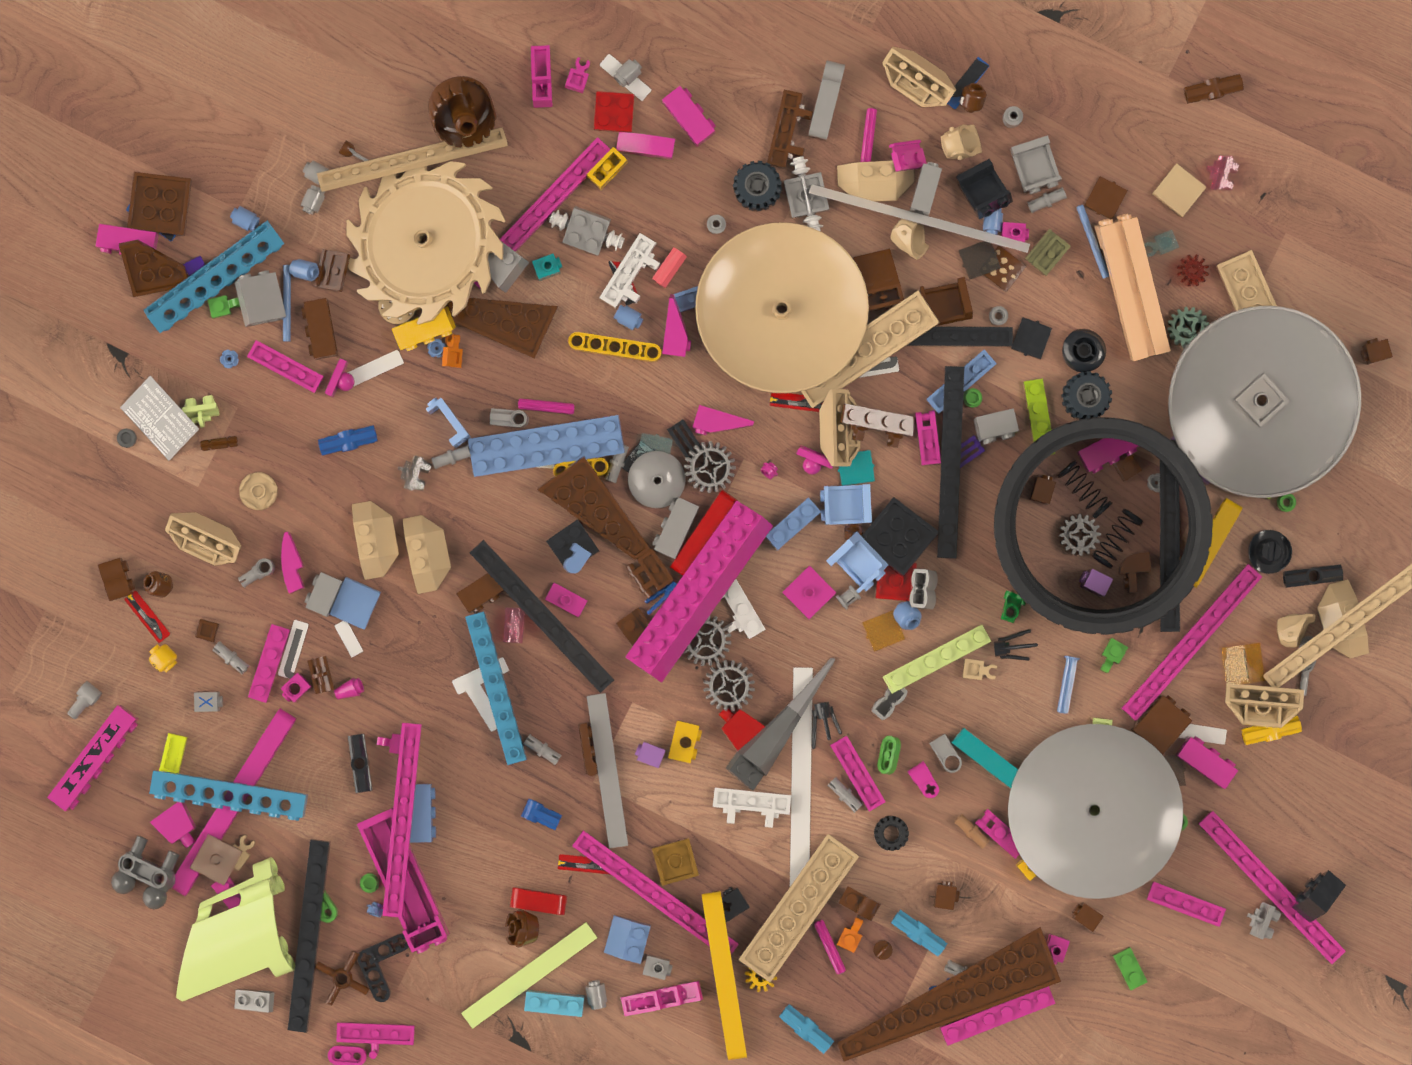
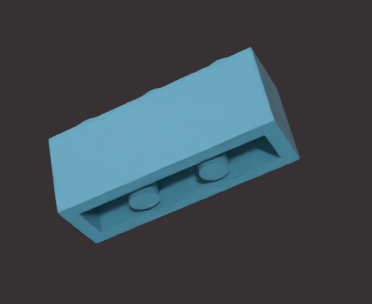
M527 989L524 1011L582 1017L585 995Z

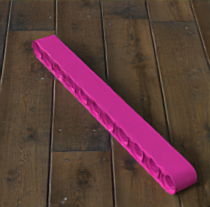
M281 708L277 711L233 781L234 783L253 786L257 784L297 718ZM228 790L226 792L225 800L231 801L233 799L231 791ZM246 793L243 796L244 803L250 794ZM224 805L223 809L216 808L176 872L173 890L183 896L188 894L200 873L190 869V865L207 834L209 833L222 840L239 813L238 811H232L230 806Z

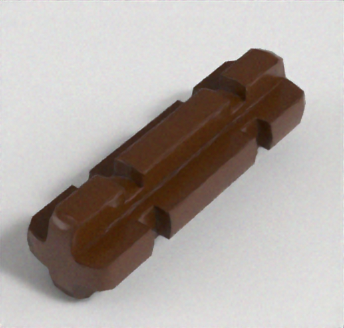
M231 436L228 439L224 437L211 439V441H200L202 451L238 446V438L236 436Z

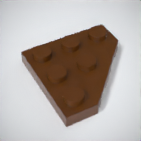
M133 240L119 243V249L133 297L172 290L188 278L186 267L142 241Z

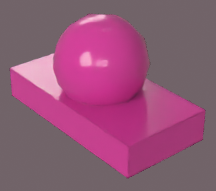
M339 359L326 388V395L334 397L337 388L341 391H349L353 388L355 383L354 377L350 373L345 372L348 365L347 361Z
M803 445L799 446L796 454L806 458L803 462V469L806 473L811 475L817 474L821 470L822 465L832 469L833 466H831L824 454Z

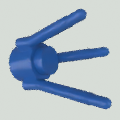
M674 581L645 600L647 604L664 593V596L647 611V614H651L668 598L677 585Z

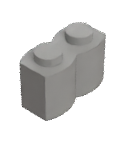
M914 569L911 577L913 589L910 593V605L919 609H933L936 603V593L934 590L938 582L937 573L932 570Z
M887 688L884 697L879 698L873 704L871 711L881 720L887 719L893 713L895 706L905 699L908 691L903 688L892 694L889 688Z

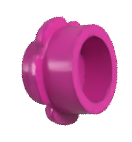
M772 462L763 463L760 471L766 478L771 480L774 476H778L776 472L778 468Z

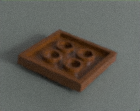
M134 172L127 228L185 236L192 179Z

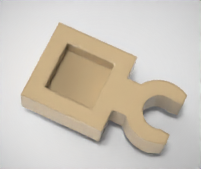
M965 659L962 678L982 680V675H986L989 679H995L996 676H991L989 670L991 668L997 669V666L988 665L984 667V661Z
M247 835L241 837L240 846L233 845L243 851L234 867L238 871H240L250 856L246 851L255 845L254 840L250 845L245 844L244 841Z

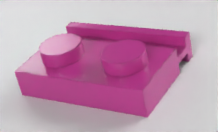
M921 140L898 142L889 145V148H892L893 151L891 155L896 172L921 169L923 163L927 164L923 148H920L919 143H921Z

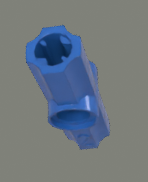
M374 425L357 430L342 431L337 433V435L318 440L322 456L339 451H351L359 448L358 446L378 442Z

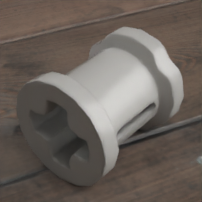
M851 585L842 595L836 596L846 610L855 600L861 599Z

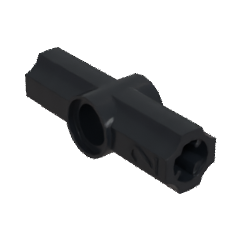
M1341 564L1283 571L1285 588L1343 581ZM1311 571L1317 573V579L1314 582L1309 579Z
M365 734L348 736L356 793L373 791ZM358 758H362L365 761V766L362 769L357 768L355 765V761Z

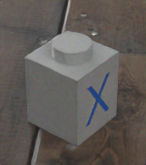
M220 692L194 693V712L220 711V707H223V696H220Z

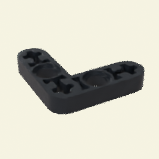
M403 933L362 950L357 958L371 993L378 1002L387 1001L391 995V990L378 962L409 948L406 942L404 944L405 947L402 948L401 945L396 946L395 949L397 951L393 952V947L389 943L391 940L393 944L397 943L399 937L402 940L405 939ZM381 945L389 947L388 955L383 956L379 953ZM363 953L371 955L372 958L369 959L371 965L375 963V967H371L367 971L365 970L368 964L366 961L361 960L364 957ZM370 971H378L380 977L377 981L370 980ZM383 981L384 984H381L380 987L382 990L387 991L385 998H382V996L378 997L379 989L378 987L373 988L372 985Z

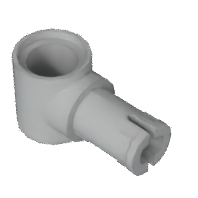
M260 559L251 567L250 571L238 577V580L242 582L241 585L245 588L255 580H260L265 576L273 574L275 565L272 560ZM264 562H268L270 565V569L266 573L261 571V564Z
M86 681L77 691V700L67 714L73 719H77L86 707L93 706L97 702L102 692Z

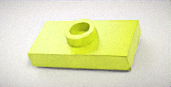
M168 733L159 771L179 774L188 737Z

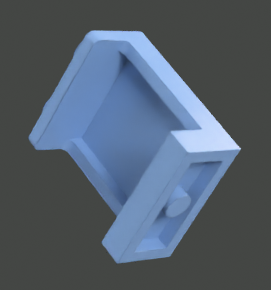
M434 398L427 404L429 407L426 410L430 415L440 409L457 431V434L449 439L453 447L457 448L471 438L442 398Z
M870 484L824 486V490H820V502H824V509L821 510V521H825V525L872 523Z
M858 532L851 536L826 560L830 566L837 562L859 585V588L856 590L858 594L863 589L867 591L874 585L872 581L874 579L878 581L885 574L883 570L888 566L883 558Z

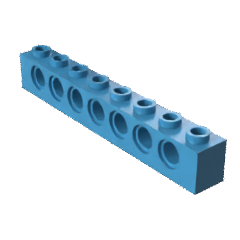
M267 220L145 308L144 312L159 333L169 330L175 322L186 318L190 311L201 307L208 298L215 297L222 288L230 286L240 275L248 273L255 264L262 263L269 254L277 252L284 244L283 240ZM260 242H266L263 247H258ZM245 253H250L249 257L242 258ZM230 264H235L232 269L227 270ZM213 276H219L217 280L211 281ZM198 287H203L202 291L195 292ZM188 298L185 303H180L181 299ZM172 309L170 314H164L166 310Z
M480 612L466 616V622L507 765L527 760L486 613Z
M159 770L153 771L149 794H154V798L166 800L167 796L173 797V801L185 803L186 799L192 800L194 805L204 806L205 802L211 803L213 808L223 809L224 805L230 806L232 811L242 812V809H249V813L261 815V812H268L270 817L280 818V815H286L289 820L295 821L305 817L308 794ZM170 781L176 785L174 792H170L167 789V784ZM189 784L195 787L193 795H189L186 792V787ZM208 787L214 790L212 798H208L205 795V790ZM227 790L233 793L231 801H227L224 798V793ZM246 793L252 796L251 804H246L243 801V796ZM265 796L269 797L272 801L270 807H265L262 804V799ZM284 799L288 800L291 804L289 810H284L281 807Z

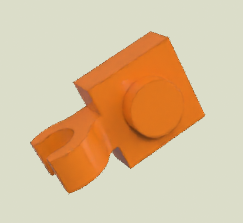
M452 334L445 337V343L448 347H443L442 366L461 368L463 349H459L460 335Z
M856 917L850 929L844 927L837 945L854 953L862 938L858 931L863 920Z

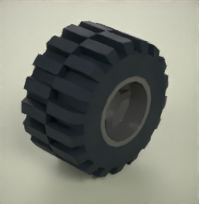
M759 160L756 163L750 161V164L742 165L743 168L738 169L733 183L737 200L743 207H747L751 211L753 209L757 210V212L761 211V209L767 210L771 205L774 206L776 200H779L782 191L781 179L776 169L771 167L769 163L766 162L765 164Z
M1091 371L1081 372L1073 376L1062 389L1063 394H1061V398L1064 401L1062 405L1066 407L1065 411L1071 413V417L1078 418V420L1102 416L1109 409V403L1112 402V398H1110L1112 390H1109V382L1106 383L1103 376L1100 377L1098 373H1091Z

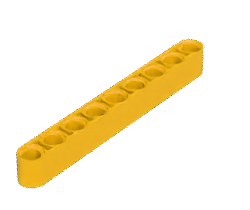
M721 891L701 894L728 1060L747 1058Z

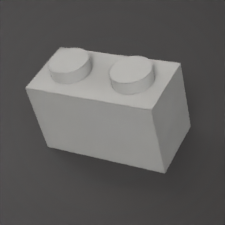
M322 572L320 575H316L312 583L314 589L312 593L309 592L306 596L304 603H307L305 608L329 617L343 581Z

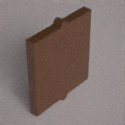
M1099 176L1084 206L1095 211L1097 215L1101 214L1108 219H1113L1128 190L1116 185L1115 181L1111 182Z

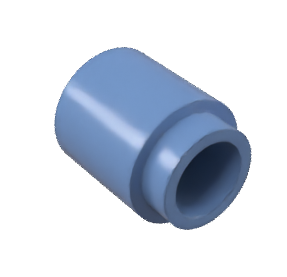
M241 206L238 209L234 208L230 216L233 224L247 231L255 230L260 221L257 214Z
M1002 209L993 212L988 217H984L983 231L995 235L1002 232Z
M297 259L293 260L289 267L290 274L299 279L313 281L319 275L318 265L314 262Z
M620 305L614 316L618 323L631 330L639 329L643 322L642 314L627 305L625 307Z

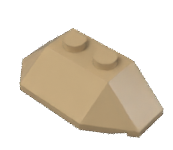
M892 47L882 62L890 85L921 107L946 106L956 91V88L944 71L914 51Z
M893 161L856 162L837 166L838 186L849 195L874 202L897 201L914 183V170L896 172Z
M830 389L819 410L820 449L831 466L848 467L860 449V441L852 440L853 430L850 429L849 424L840 423L843 404L855 406L857 404L850 396L849 390Z
M371 501L352 504L353 525L364 579L384 577L399 555L393 517Z
M196 512L171 513L165 531L170 534L180 550L214 566L235 563L241 548L239 541L230 528Z
M422 515L403 519L404 535L417 593L436 591L451 569L444 530Z
M1348 579L1329 584L1317 607L1323 630L1359 604ZM1365 624L1334 646L1333 649L1348 658L1368 654V636Z
M1226 683L1225 703L1242 725L1282 728L1303 710L1304 690Z

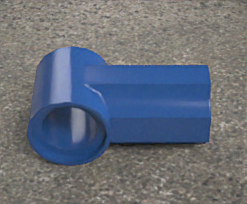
M528 799L521 817L556 830L562 815L544 807L543 804Z

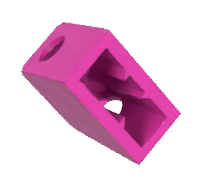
M177 802L150 821L171 844L180 840L185 848H188L195 843L190 832L196 828V825L185 803Z

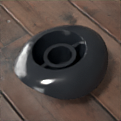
M1077 329L1071 332L1063 343V359L1074 371L1083 373L1093 371L1103 363L1106 357V345L1096 332L1089 329Z
M1261 531L1252 538L1249 544L1248 555L1250 562L1256 570L1262 573H1277L1283 570L1292 558L1291 543L1287 537L1278 531Z

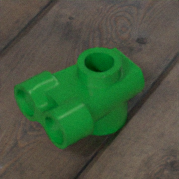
M1006 590L1003 597L1005 603L1001 619L1014 624L1021 607L1025 606L1026 602L1018 594ZM1008 609L1013 610L1014 613L1012 616L1007 615L1006 612Z

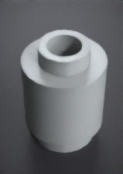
M628 59L616 71L613 77L622 87L629 86L642 73L640 70L642 67L636 60L631 61Z
M1016 106L1007 108L1003 114V123L1009 128L1019 126L1023 119V112ZM1010 114H1015L1017 118L1012 119Z
M313 160L305 165L303 169L304 177L319 185L317 173L330 169Z
M311 185L301 202L302 211L311 215L314 212L318 213L325 198V191L321 192V188Z
M600 980L588 982L589 985L585 986L588 1005H591L592 1010L605 1008L607 996L604 983H600Z

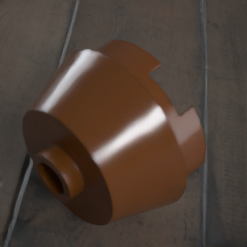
M522 909L508 914L505 922V927H509V936L506 937L508 944L520 948L534 943L539 935L537 916Z

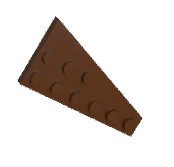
M469 298L467 306L455 317L452 316L457 325L535 359L558 306ZM450 301L446 306H448L452 316L453 302Z
M585 456L537 488L539 492L545 494L553 502L563 507L589 528L598 532L603 538L609 540L634 560L651 550V547Z

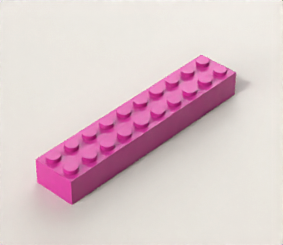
M736 501L628 652L626 658L662 683L773 525L758 513Z

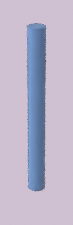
M1080 205L1076 208L1102 278L1109 277L1108 269L1084 205Z
M283 265V305L286 317L283 319V342H291L290 265Z

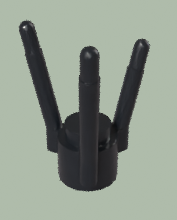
M1031 629L998 638V641H994L995 657L1000 656V659L1029 661V657L1009 655L1010 650L1037 647V643L1010 646L1009 642L1006 641L1031 632Z
M829 702L814 704L815 710H812V749L816 748L817 716L819 719H823L829 741L831 740L827 718H830V715L839 735L842 734L833 706L830 707Z

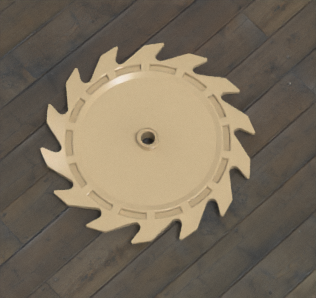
M450 161L431 171H427V166L406 171L399 179L396 178V174L384 176L381 179L377 196L373 199L368 188L364 187L358 200L361 225L356 227L347 220V237L359 252L357 259L350 258L348 268L351 272L370 281L368 288L357 290L360 295L368 301L393 302L392 307L384 312L383 316L400 318L422 308V314L417 321V324L420 325L433 321L447 303L452 301V316L455 317L467 306L474 282L478 281L482 293L486 292L491 281L488 255L493 252L503 260V243L490 224L493 220L503 223L506 220L500 208L479 198L480 192L492 190L493 187L480 178H456V174L466 167L465 163ZM427 236V241L422 244L423 237Z

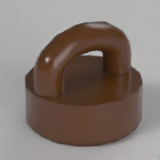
M848 524L844 528L845 540H848L856 532L862 536L863 528L858 524Z
M881 940L874 945L873 952L878 959L886 960L892 955L893 949L889 942Z

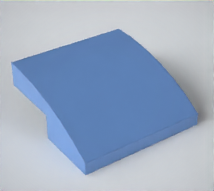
M345 577L329 615L365 630L381 592Z

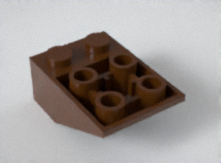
M890 248L853 257L866 285L869 304L868 313L894 307L904 300Z

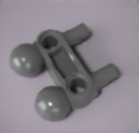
M137 835L131 851L126 852L120 857L118 862L119 871L113 875L111 885L117 893L127 894L134 889L135 879H138L150 885L143 892L142 899L144 904L150 909H159L167 901L166 892L175 884L176 879L173 869L180 855L173 851H168L162 866L150 862L142 856L148 839ZM162 876H164V882H163V883H161V877H162Z

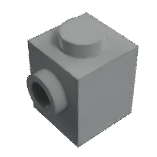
M648 954L643 975L665 980L666 976H670L673 965L669 964V959Z

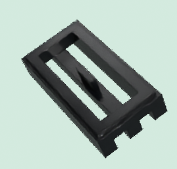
M682 419L667 429L685 458H692L693 456L688 455L673 430H677L689 450L696 453L679 426L682 425L695 445L700 449L702 447Z

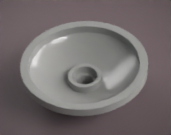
M650 451L639 456L632 464L628 474L629 489L634 498L644 506L650 508L667 507L671 505L673 499L677 500L681 496L685 487V472L681 463L671 454L663 451ZM655 477L661 478V482L659 484L654 483Z

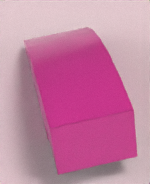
M550 45L531 46L533 107H553Z
M619 132L616 150L623 153L672 160L675 139Z
M287 531L283 535L281 562L288 593L292 594L305 588L298 572L299 569L304 568V564L290 532Z

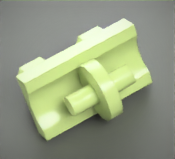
M212 395L204 396L202 405H197L194 398L185 399V405L182 407V411L193 423H199L200 428L205 427V422L211 421V417L220 415Z

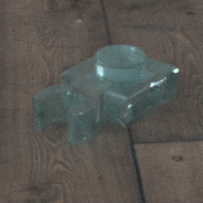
M1172 230L1155 236V243L1147 242L1144 244L1145 248L1147 246L1152 248V252L1147 254V257H1152L1158 250L1160 255L1179 248Z

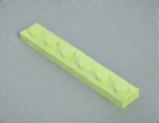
M980 625L883 676V679L893 694L987 645L991 640L983 625Z

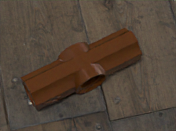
M1240 74L1221 79L1216 77L1205 80L1200 84L1184 87V96L1187 104L1206 99L1210 101L1222 98L1227 94L1243 91L1244 84Z

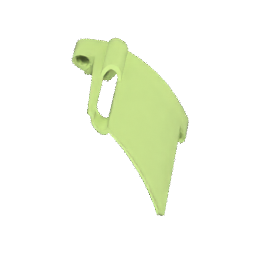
M272 857L253 864V878L200 903L198 917L192 925L184 952L176 993L177 999L181 1001L188 1000L267 967L270 968L275 977L295 970L294 960L288 954V944L283 936H278L273 896L285 891L283 880L277 874L278 867ZM240 893L241 901L239 906L210 917L212 904Z

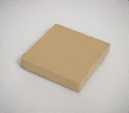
M1176 163L1152 194L1180 217H1183L1205 190L1206 186Z

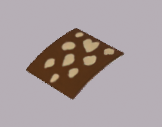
M998 245L979 272L1007 292L1026 265Z

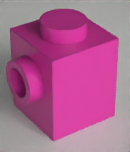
M1003 222L1001 236L1025 243V240L1029 239V229H1026V223Z
M1049 934L1047 945L1055 965L1058 962L1063 963L1070 941Z

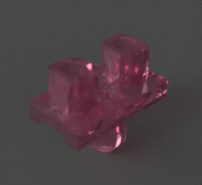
M1229 155L1227 157L1220 156L1219 161L1215 160L1213 166H1207L1206 171L1211 173L1209 179L1213 180L1210 189L1215 191H1230L1233 189L1234 181L1227 178L1229 173L1236 174L1239 169V164L1233 161L1234 157Z
M521 608L505 609L503 642L523 643L525 612Z

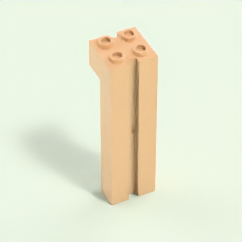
M1123 214L1117 216L1115 221L1113 219L1098 221L1099 225L1094 227L1099 247L1104 252L1130 359L1136 361L1171 351L1138 218L1131 216V214Z

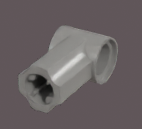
M491 408L490 425L524 428L528 425L529 417L521 410ZM518 414L524 416L522 424L515 423V417Z

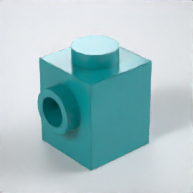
M554 253L532 261L539 281L561 274L560 268L563 267L560 258H555Z

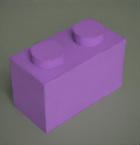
M1089 569L1082 573L1079 582H1081V588L1099 597H1104L1113 579L1094 569Z
M644 741L643 745H638L635 755L638 756V761L659 768L666 749Z

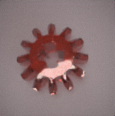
M1197 254L1193 259L1191 255H1187V261L1182 258L1180 260L1182 265L1177 266L1178 270H1182V272L1177 273V277H1184L1181 279V283L1188 280V287L1192 285V281L1195 287L1199 286V281L1201 283L1206 281L1203 276H1209V273L1204 271L1209 268V265L1203 266L1202 263L1205 262V259L1202 258L1198 261L1199 255ZM1190 266L1193 269H1197V272L1194 274L1189 273Z

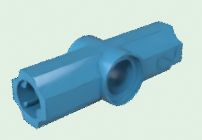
M901 909L891 921L895 927L906 933L907 937L918 945L924 946L937 957L948 944L938 935L931 932L932 930L919 920L916 921Z
M790 1004L779 1015L781 1020L792 1027L797 1035L806 1042L809 1041L823 1054L834 1042L831 1037L819 1029V1026L814 1021L802 1015Z

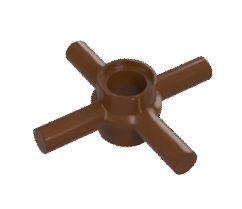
M352 951L344 968L337 970L318 961L315 968L331 976L334 984L325 1003L332 1006L340 990L347 987L367 995L370 988L353 980L351 969L359 956L357 952ZM338 974H345L347 982L340 983L337 979Z

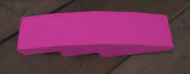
M699 980L621 997L624 1016L703 1000Z

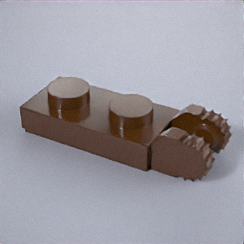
M580 723L578 728L585 772L588 776H595L597 774V764L592 760V757H595L594 745H590L589 738H592L591 726H587V723Z

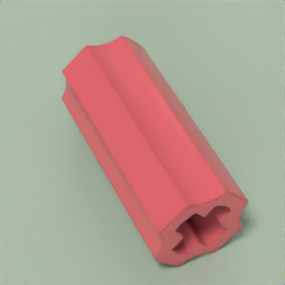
M673 247L652 280L666 288L687 256Z

